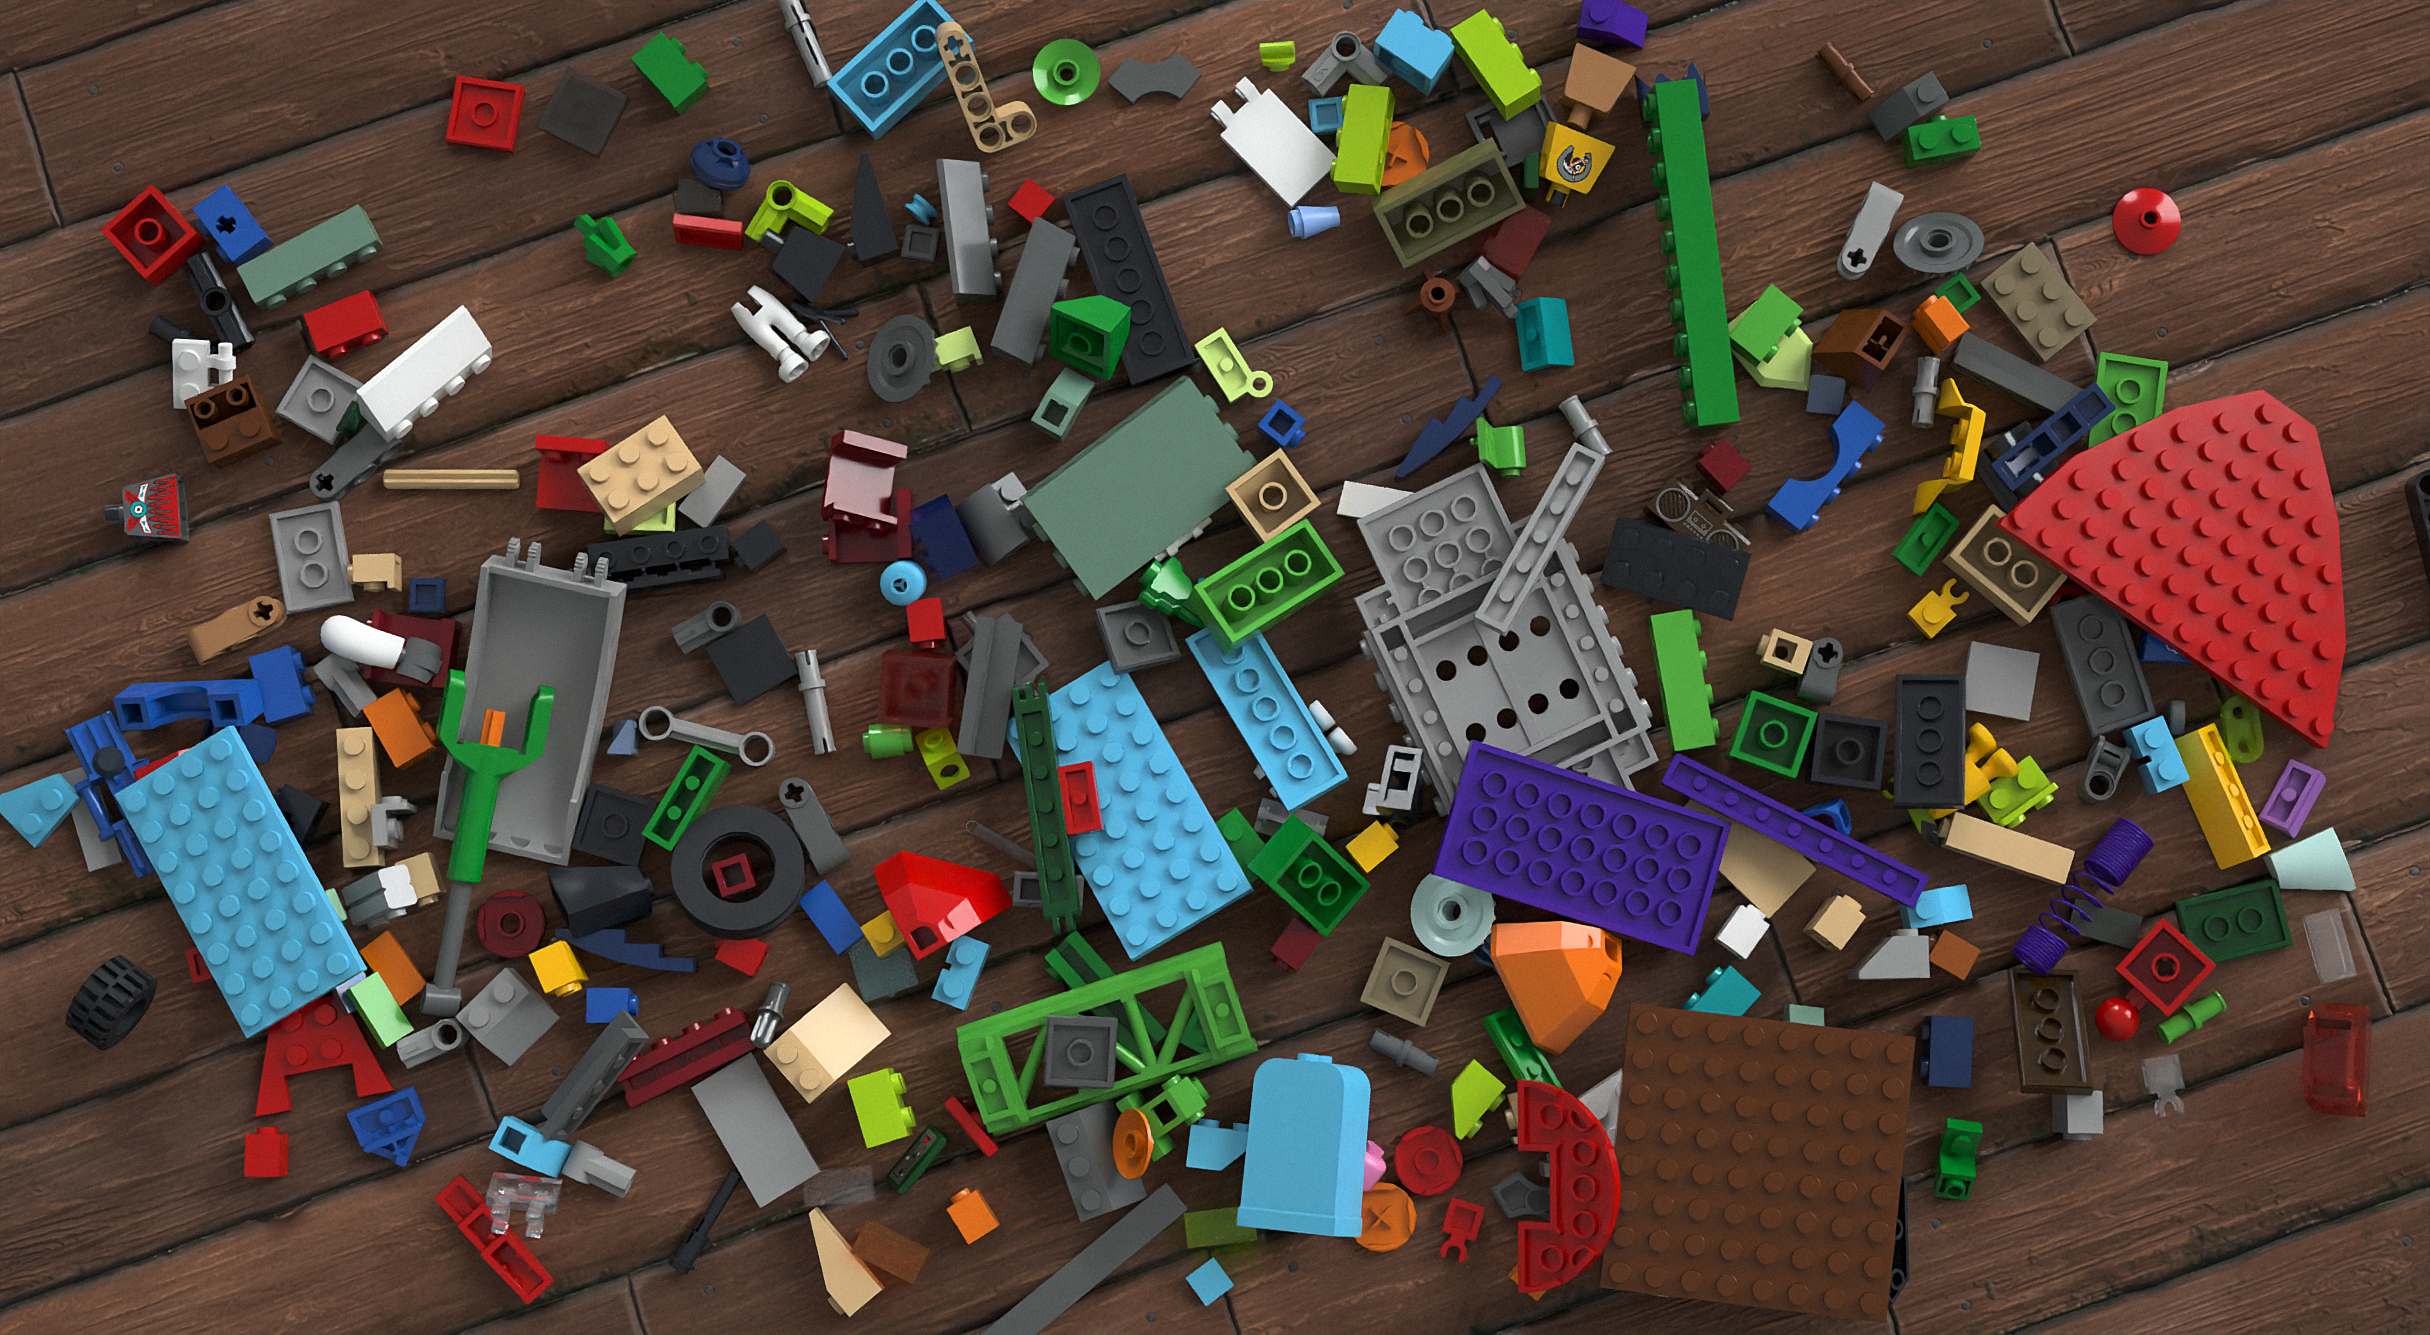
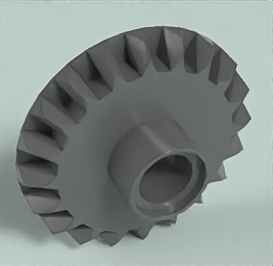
M1934 212L1917 216L1902 225L1895 235L1893 246L1898 262H1902L1904 269H1912L1914 275L1924 272L1927 278L1933 274H1938L1943 278L1946 273L1956 276L1958 270L1968 271L1970 264H1977L1979 256L1983 255L1984 236L1976 223L1962 215Z
M906 314L892 318L877 332L870 346L867 360L868 378L875 393L886 401L901 404L904 401H913L915 394H923V385L931 384L929 375L931 372L936 371L933 367V362L939 358L935 353L939 343L933 339L935 332L928 327L929 323L921 320L919 317Z

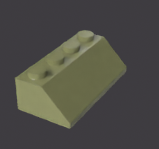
M1492 137L1370 199L1373 210L1404 269L1526 208L1522 196Z

